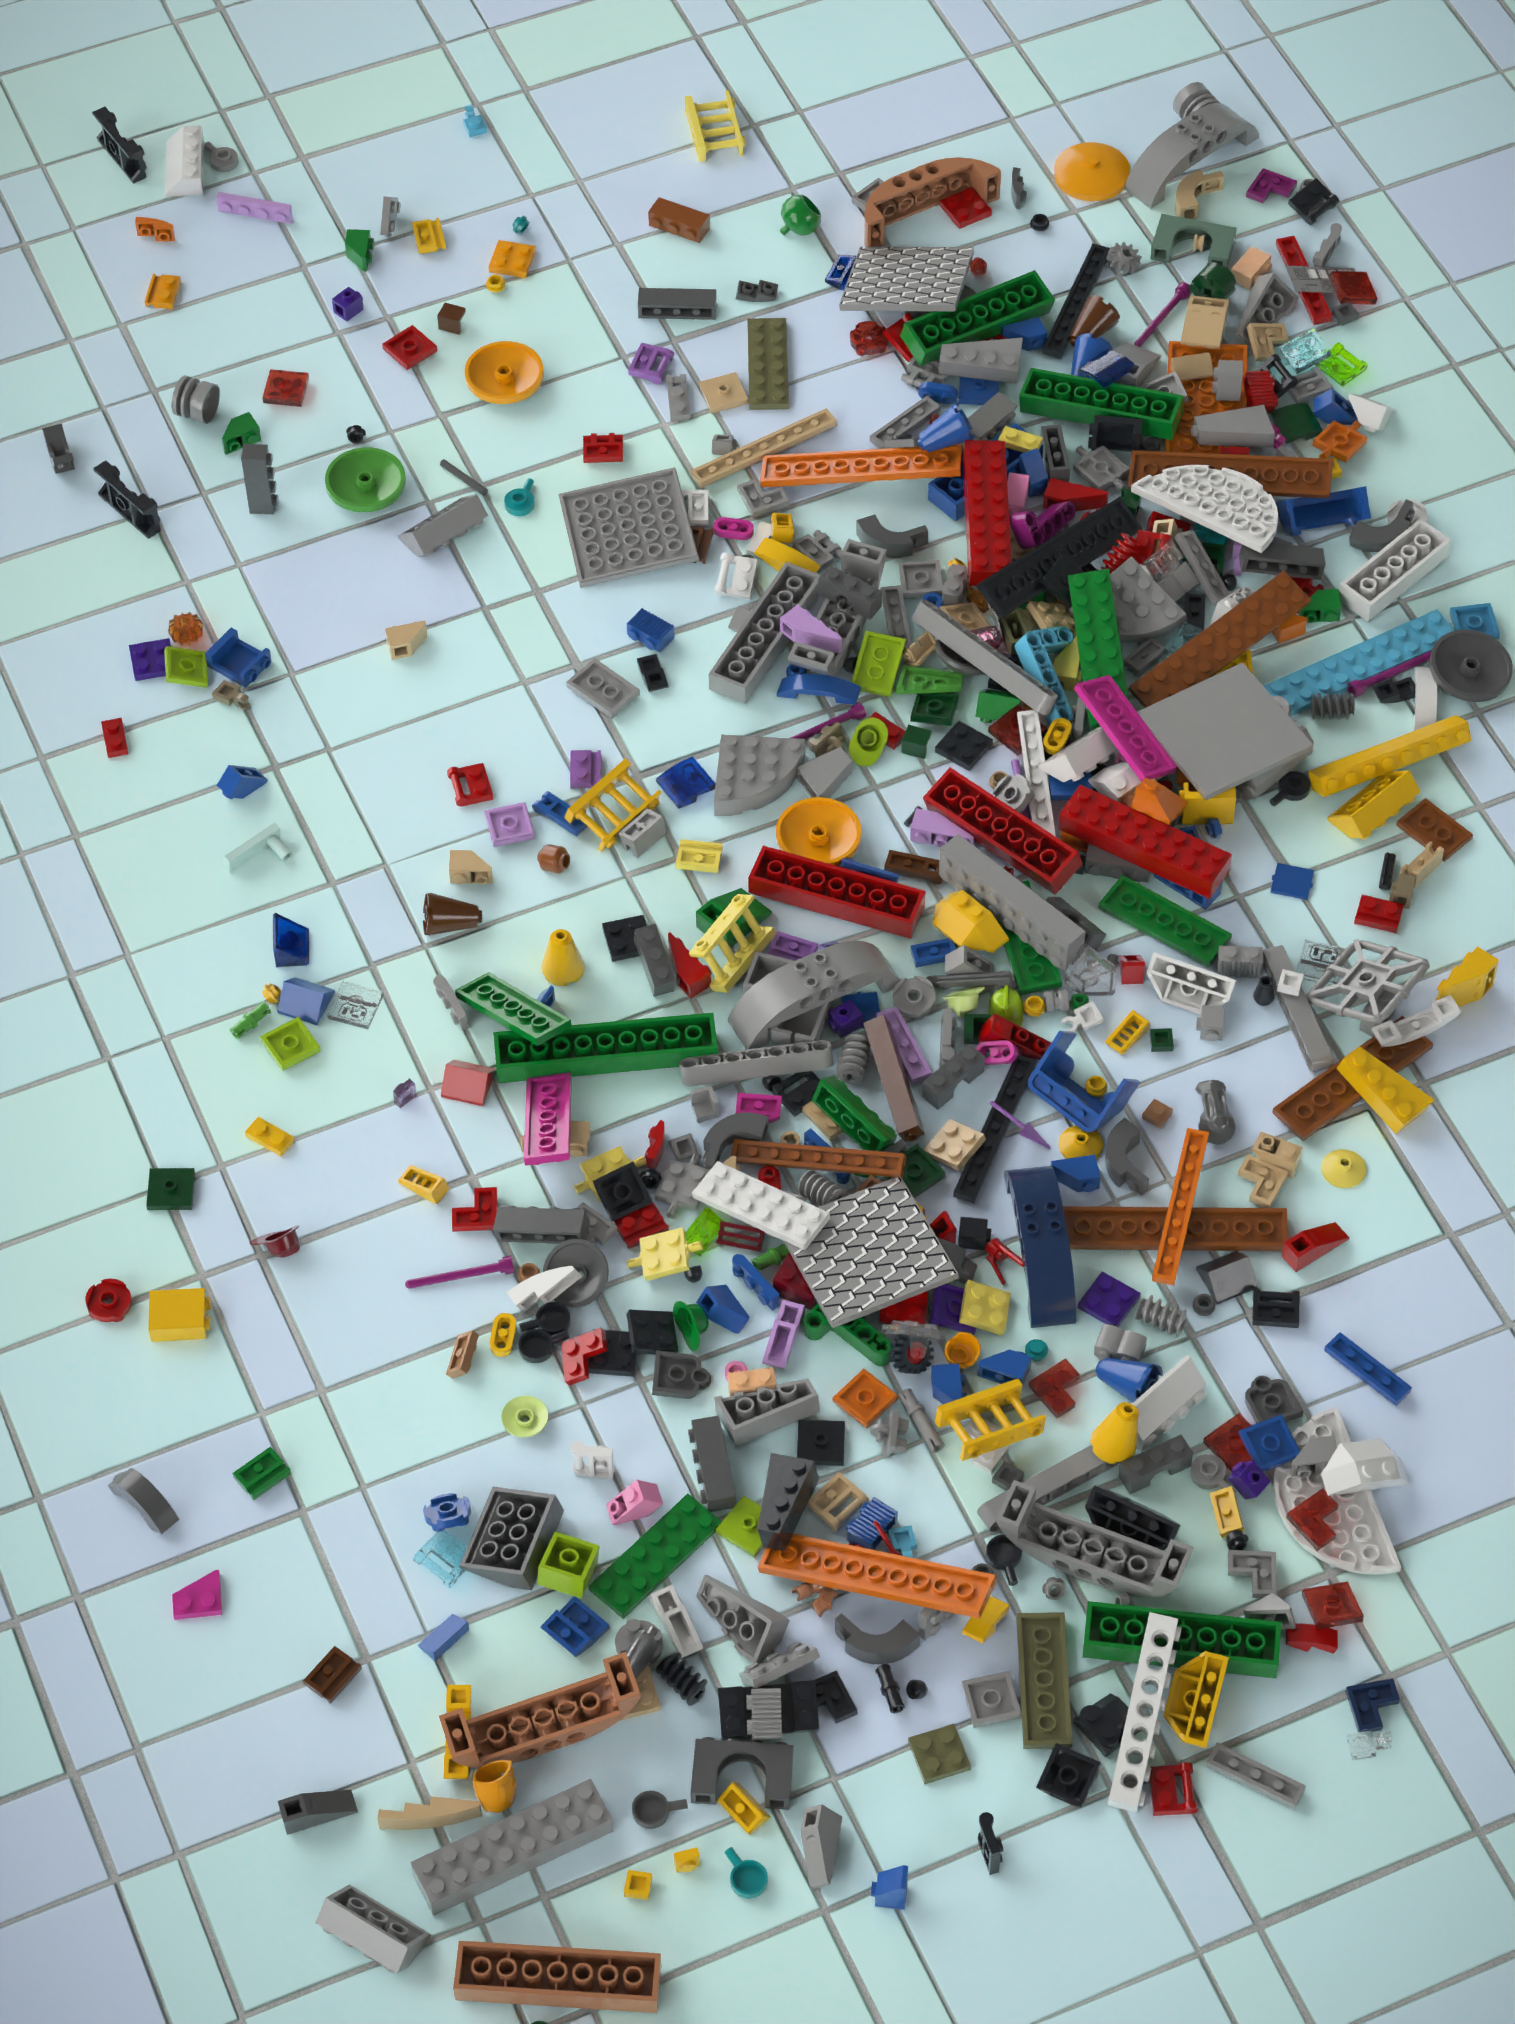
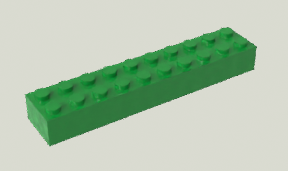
M713 1012L572 1025L571 1028L538 1046L512 1030L493 1032L498 1083L527 1081V1078L569 1072L571 1077L674 1068L680 1067L679 1063L684 1058L718 1053Z

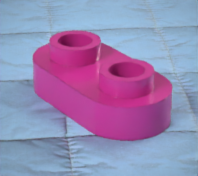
M721 517L714 522V533L721 538L748 540L754 534V526L748 520Z
M1006 1040L982 1042L975 1048L985 1056V1065L1010 1064L1018 1056L1016 1045Z

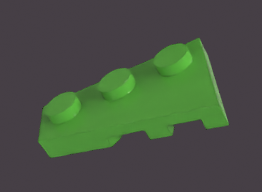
M903 665L896 687V694L961 692L964 675L951 671Z

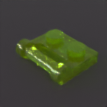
M1340 342L1335 343L1332 349L1315 360V366H1318L1321 371L1342 387L1362 374L1368 367V363L1364 360L1360 361L1344 349V345ZM1341 355L1344 359H1346L1355 367H1350L1347 363H1345L1337 356Z

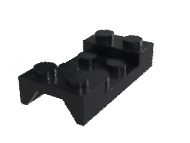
M106 106L93 111L92 115L102 126V131L96 137L97 141L133 184L145 179L147 166L143 160L145 153L142 146L137 145L133 139L127 141L125 137H121L115 124L117 118Z
M107 460L93 468L94 472L106 481L98 492V495L147 539L161 531L160 517L157 512L158 505L153 498H149L144 493L137 496L134 491L127 489L120 480L119 469L115 465L112 466Z
M815 1680L763 1685L757 1688H781L782 1734L819 1731ZM742 1686L718 1688L721 1739L752 1737V1735H747V1720H752V1710H747L746 1695H751V1689L755 1688Z

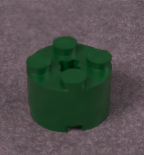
M1212 262L1208 263L1194 277L1189 285V290L1194 296L1227 300L1236 290V279L1227 267L1217 266L1218 263Z

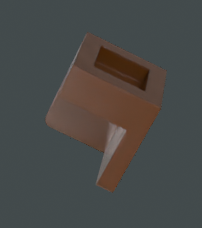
M445 302L437 315L438 329L459 335L461 333L460 321L466 313V308Z

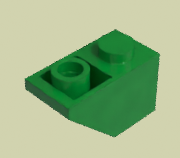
M347 229L345 238L346 257L362 271H367L368 263L372 262V252L370 250H374V238H371L370 230Z
M250 412L230 420L222 437L225 455L243 448V444H255L261 441L260 428Z
M1317 590L1310 597V604L1299 611V616L1308 618L1307 623L1340 621L1342 606L1339 590Z

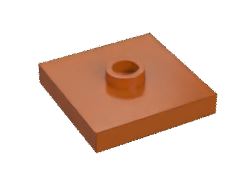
M864 1368L832 1397L833 1403L866 1429L898 1400V1395Z

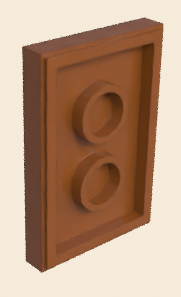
M1426 798L1402 816L1396 823L1397 827L1423 847L1431 841L1434 851L1439 846L1444 848L1443 862L1473 839V834Z

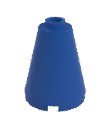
M1093 334L1079 335L1075 341L1071 375L1095 379L1100 373L1102 362L1109 352L1113 350L1112 345L1102 337H1098V339L1092 338Z
M958 403L953 404L919 434L920 439L917 441L923 451L927 450L929 453L976 438L975 433L973 435L970 434V430L973 428L964 411L957 409Z
M1106 1357L1100 1360L1096 1366L1098 1379L1131 1403H1134L1158 1381L1159 1375L1163 1376L1162 1367L1153 1363Z

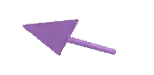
M990 1101L991 1106L1022 1128L1019 1135L1046 1148H1051L1029 1122L1024 1125L994 1101Z

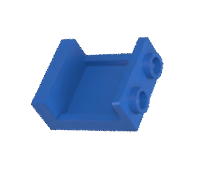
M232 627L205 652L207 667L245 688L251 682H254L258 675L264 669H267L272 662L270 649L265 648L263 651H260L240 640L238 631Z

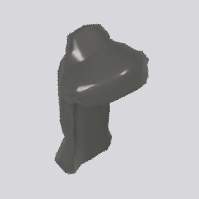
M1218 1080L1199 1082L1195 1090L1202 1097L1204 1111L1200 1116L1198 1129L1209 1132L1208 1143L1225 1144L1232 1138L1236 1129L1233 1115L1229 1111L1226 1102V1086Z

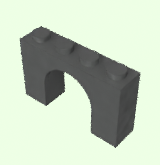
M711 1737L695 1739L690 1791L691 1803L716 1805L717 1783L723 1769L735 1762H749L758 1766L766 1777L765 1808L789 1810L794 1745H789L785 1742L771 1744L759 1740L751 1742H741L737 1739L715 1740Z

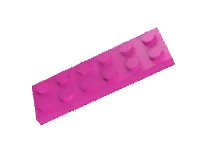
M1110 675L1076 684L1074 690L1141 782L1145 778L1155 779L1175 773L1177 769L1176 764Z
M570 1072L527 1078L523 1156L525 1166L570 1160L572 1077Z

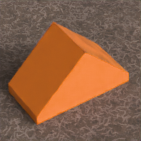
M1295 614L1271 633L1278 643L1304 635L1308 618Z

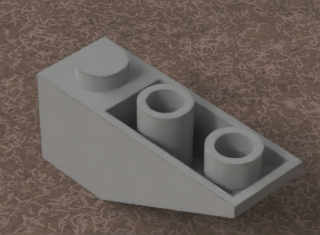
M823 1804L804 1809L800 1831L811 1889L831 1884L843 1817Z

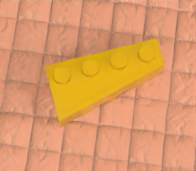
M1360 1046L1344 1057L1336 1068L1395 1134H1398L1427 1111L1435 1101Z

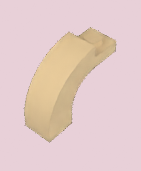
M1198 170L1182 179L1176 190V216L1198 219L1199 204L1196 198L1203 194L1223 190L1224 175L1222 171L1203 175L1202 171Z

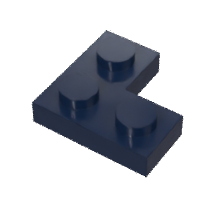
M1393 1678L1348 1686L1345 1690L1358 1735L1381 1731L1383 1724L1378 1708L1397 1705L1400 1702Z

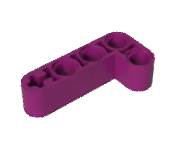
M1071 501L1050 505L1038 517L1030 510L1012 514L1010 516V526L1019 547L1024 550L1037 548L1051 539L1075 517V506Z

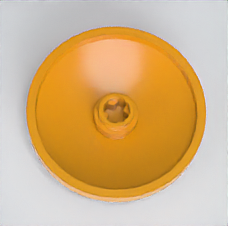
M1096 142L1080 143L1067 148L1058 156L1054 166V178L1059 188L1069 196L1084 201H1102L1115 197L1124 190L1126 180L1130 174V164L1124 154L1112 146Z
M512 341L493 342L480 347L473 352L465 365V381L469 390L476 397L495 404H511L530 397L539 389L544 377L543 363L540 356L532 348Z
M825 797L807 798L790 805L781 814L776 825V841L779 849L782 851L839 866L841 865L842 858H851L857 852L861 842V824L854 811L842 802Z

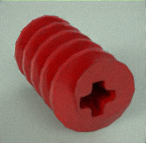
M1121 533L1124 541L1116 540L1119 548L1112 546L1115 553H1107L1110 560L1103 559L1102 562L1106 566H1101V569L1109 568L1111 574L1131 556L1135 559V553H1140L1141 549L1139 546L1141 544L1128 534Z

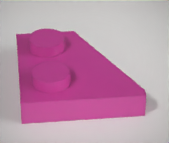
M214 1570L172 1594L174 1620L222 1615L219 1570Z

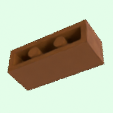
M658 197L648 211L649 226L700 243L710 230L709 214Z

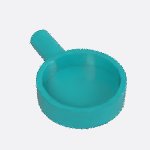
M528 478L523 488L513 489L505 495L504 505L509 514L525 516L532 512L535 506L534 496L530 492L534 484L533 479Z
M733 1847L728 1848L724 1853L734 1866L730 1874V1884L733 1891L738 1896L746 1899L760 1896L768 1884V1875L765 1867L755 1860L742 1861Z

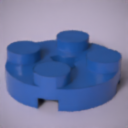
M454 1493L436 1496L430 1500L431 1504L428 1507L425 1505L423 1508L425 1522L432 1526V1530L435 1532H441L446 1528L465 1526L469 1523L471 1515L469 1499L463 1496V1499L457 1498V1494Z

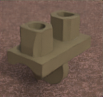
M836 722L833 726L826 725L822 728L821 736L818 739L812 737L808 740L809 750L815 753L816 758L838 747L844 749L842 743L846 741V737L842 733L841 723Z

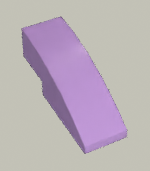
M782 1299L762 1364L785 1369L806 1312L805 1305Z

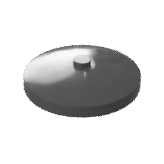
M1463 629L1445 634L1434 645L1429 659L1430 671L1436 683L1451 696L1468 702H1485L1498 697L1508 687L1513 674L1512 660L1505 647L1490 635L1475 630Z

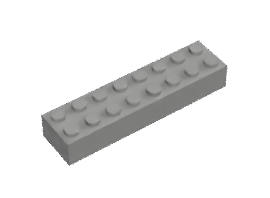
M785 562L709 672V690L743 704L748 702L790 640L780 632V617L797 604L803 609L810 611L820 596L818 578L821 575Z
M959 834L940 848V877L945 882L953 885L957 891L964 890L988 909L995 919L1001 922L1007 930L1014 932L1024 943L1032 946L1038 954L1045 956L1055 967H1059L1064 972L1083 958L1085 930Z
M590 1778L410 1862L412 1874L434 1916L614 1832L613 1819Z

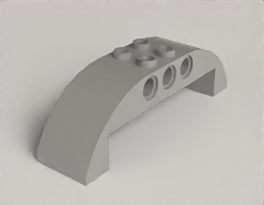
M1214 103L1201 107L1161 133L1145 149L1133 166L1124 189L1152 209L1164 201L1167 182L1234 138L1245 147L1259 138V132L1254 125L1224 104Z
M848 539L841 552V571L878 589L887 550ZM841 596L836 603L826 598L816 619L823 621L829 629L841 636L842 652L837 653L795 642L788 655L789 663L829 676L836 675L842 669L867 621V618L853 612L851 601L844 596Z
M847 941L834 944L786 964L763 977L738 1000L728 1016V1023L746 1050L760 1048L768 1044V1028L874 982L884 994L893 990L900 981V978L879 948L872 943Z
M1016 1480L1013 1481L997 1515L996 1523L1006 1537L1029 1556L1063 1573L1122 1594L1126 1592L1130 1596L1159 1597L1170 1594L1177 1589L1194 1547L1171 1539L1166 1551L1038 1504L1035 1502L1036 1488Z

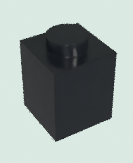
M961 1217L958 1246L964 1249L985 1250L986 1242L991 1241L992 1232L991 1228H987L988 1219Z

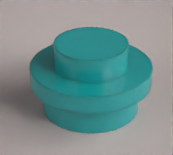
M518 216L514 220L512 226L515 233L522 234L529 226L530 222L526 216Z
M1030 1340L1025 1346V1354L1031 1357V1361L1039 1362L1047 1356L1048 1346L1042 1340Z

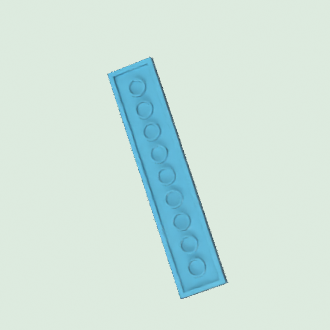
M1436 609L1264 685V688L1271 696L1285 698L1291 706V716L1310 708L1311 694L1315 698L1316 694L1320 693L1322 699L1325 693L1329 694L1330 699L1334 693L1341 695L1348 691L1350 686L1347 684L1353 680L1364 681L1426 652H1432L1434 645L1442 636L1455 630Z

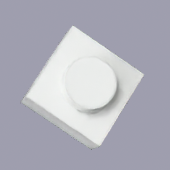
M1283 969L1277 991L1299 996L1304 974Z

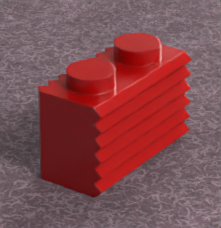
M1269 370L1246 372L1242 380L1248 407L1264 405L1267 414H1270V411L1278 406V396L1274 394V378L1271 377Z

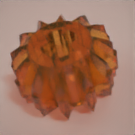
M181 611L179 616L174 614L173 619L169 620L168 633L174 643L179 642L181 646L187 643L190 646L192 641L198 642V638L202 637L203 623L197 614L192 615L190 611L184 614Z

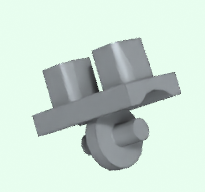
M892 1409L890 1417H886L884 1420L878 1419V1423L870 1427V1434L876 1437V1442H882L881 1456L886 1458L891 1453L903 1454L907 1449V1440L898 1438L897 1433L902 1435L907 1433L909 1420L899 1417L898 1410Z

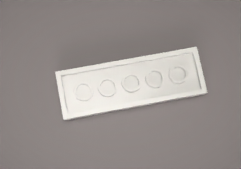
M719 1161L715 1163L692 1192L694 1199L803 1250L807 1249L830 1220L829 1212Z

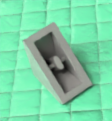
M1274 1593L1244 1608L1245 1618L1281 1622V1629L1296 1628L1291 1606Z

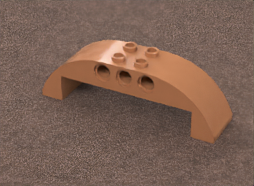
M955 157L935 160L886 180L872 192L865 206V247L884 246L885 226L939 205L940 200L970 187H973L987 204L999 200L1001 170L981 160Z
M626 1652L603 1659L606 1671L604 1673L467 1720L462 1708L439 1715L453 1761L469 1767H482L487 1763L497 1760H510L513 1764L588 1739L613 1726L623 1719L641 1698Z

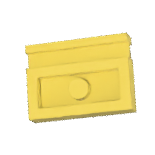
M680 839L676 869L718 873L723 844Z

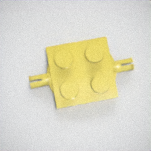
M621 1146L580 1163V1168L585 1175V1181L574 1185L577 1194L590 1189L601 1203L592 1181L632 1162L626 1157ZM644 1156L632 1160L636 1168L646 1165Z
M683 1227L640 1238V1256L627 1259V1265L629 1269L642 1265L643 1277L646 1281L690 1270V1253L703 1250L701 1240L688 1244Z

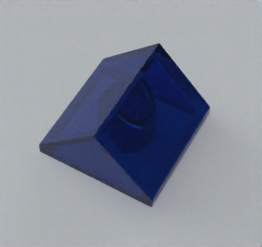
M275 912L273 914V953L276 967L307 966L309 964V928Z

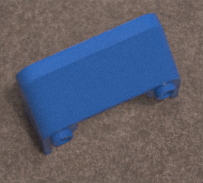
M1366 486L1330 492V499L1301 497L1275 502L1285 533H1289V536L1301 535V530L1348 523V526H1354L1358 520L1371 519Z
M1059 1030L1030 1075L1028 1086L1033 1093L1083 1131L1095 1132L1124 1109L1139 1086L1140 1081L1123 1078L1116 1091L1106 1094L1102 1101L1089 1095L1082 1086L1070 1078L1075 1064L1072 1057L1065 1053L1077 1034L1071 1031Z

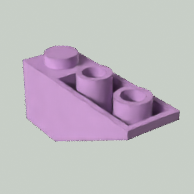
M798 604L780 617V632L793 642H800L837 653L842 652L841 636L837 632H833L823 621L816 619L808 610L803 609Z
M916 808L911 825L910 841L942 847L959 834L974 846V837L938 812Z

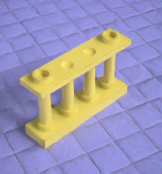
M725 90V100L703 104L694 103L692 95L684 96L685 113L698 161H706V153H709V150L736 146L739 156H742L743 147H746L745 136H741L734 111L735 100L734 97H730L729 90ZM727 109L726 114L705 117L697 116L698 112ZM730 121L731 126L708 130L701 128L703 124ZM734 134L735 138L711 143L704 141L706 137Z
M737 894L689 952L691 957L705 958L716 975L709 984L714 992L729 993L750 967L756 951L762 952L777 934L773 927L759 926L750 912L748 906L755 899L753 895ZM741 915H743L752 929V933L747 939L736 924ZM729 929L740 945L735 954L724 939V935ZM717 944L728 960L723 969H721L711 953Z

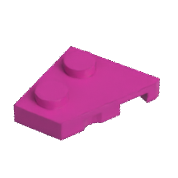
M737 1093L736 1113L749 1112L768 1116L769 1124L780 1120L782 1096Z

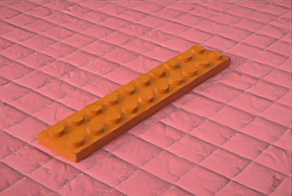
M957 444L929 453L927 450L923 451L921 447L765 455L763 456L760 484L761 487L961 476L963 448L962 444Z
M798 1534L792 1535L785 1551L766 1548L757 1566L759 1573L979 1619L997 1582L996 1575Z

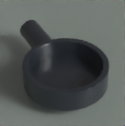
M1288 772L1279 780V793L1269 800L1270 804L1275 807L1284 799L1290 801L1305 799L1310 793V779L1302 772Z
M546 1303L538 1309L536 1319L519 1324L520 1331L522 1333L538 1328L546 1331L551 1336L568 1330L571 1323L570 1312L561 1303Z
M541 1329L528 1330L519 1339V1353L527 1362H544L552 1355L553 1344L570 1338L568 1331L564 1330L550 1336L549 1333Z
M1005 1534L997 1535L987 1544V1561L995 1569L1005 1571L1009 1586L1017 1585L1018 1580L1014 1568L1021 1561L1022 1550L1011 1542Z

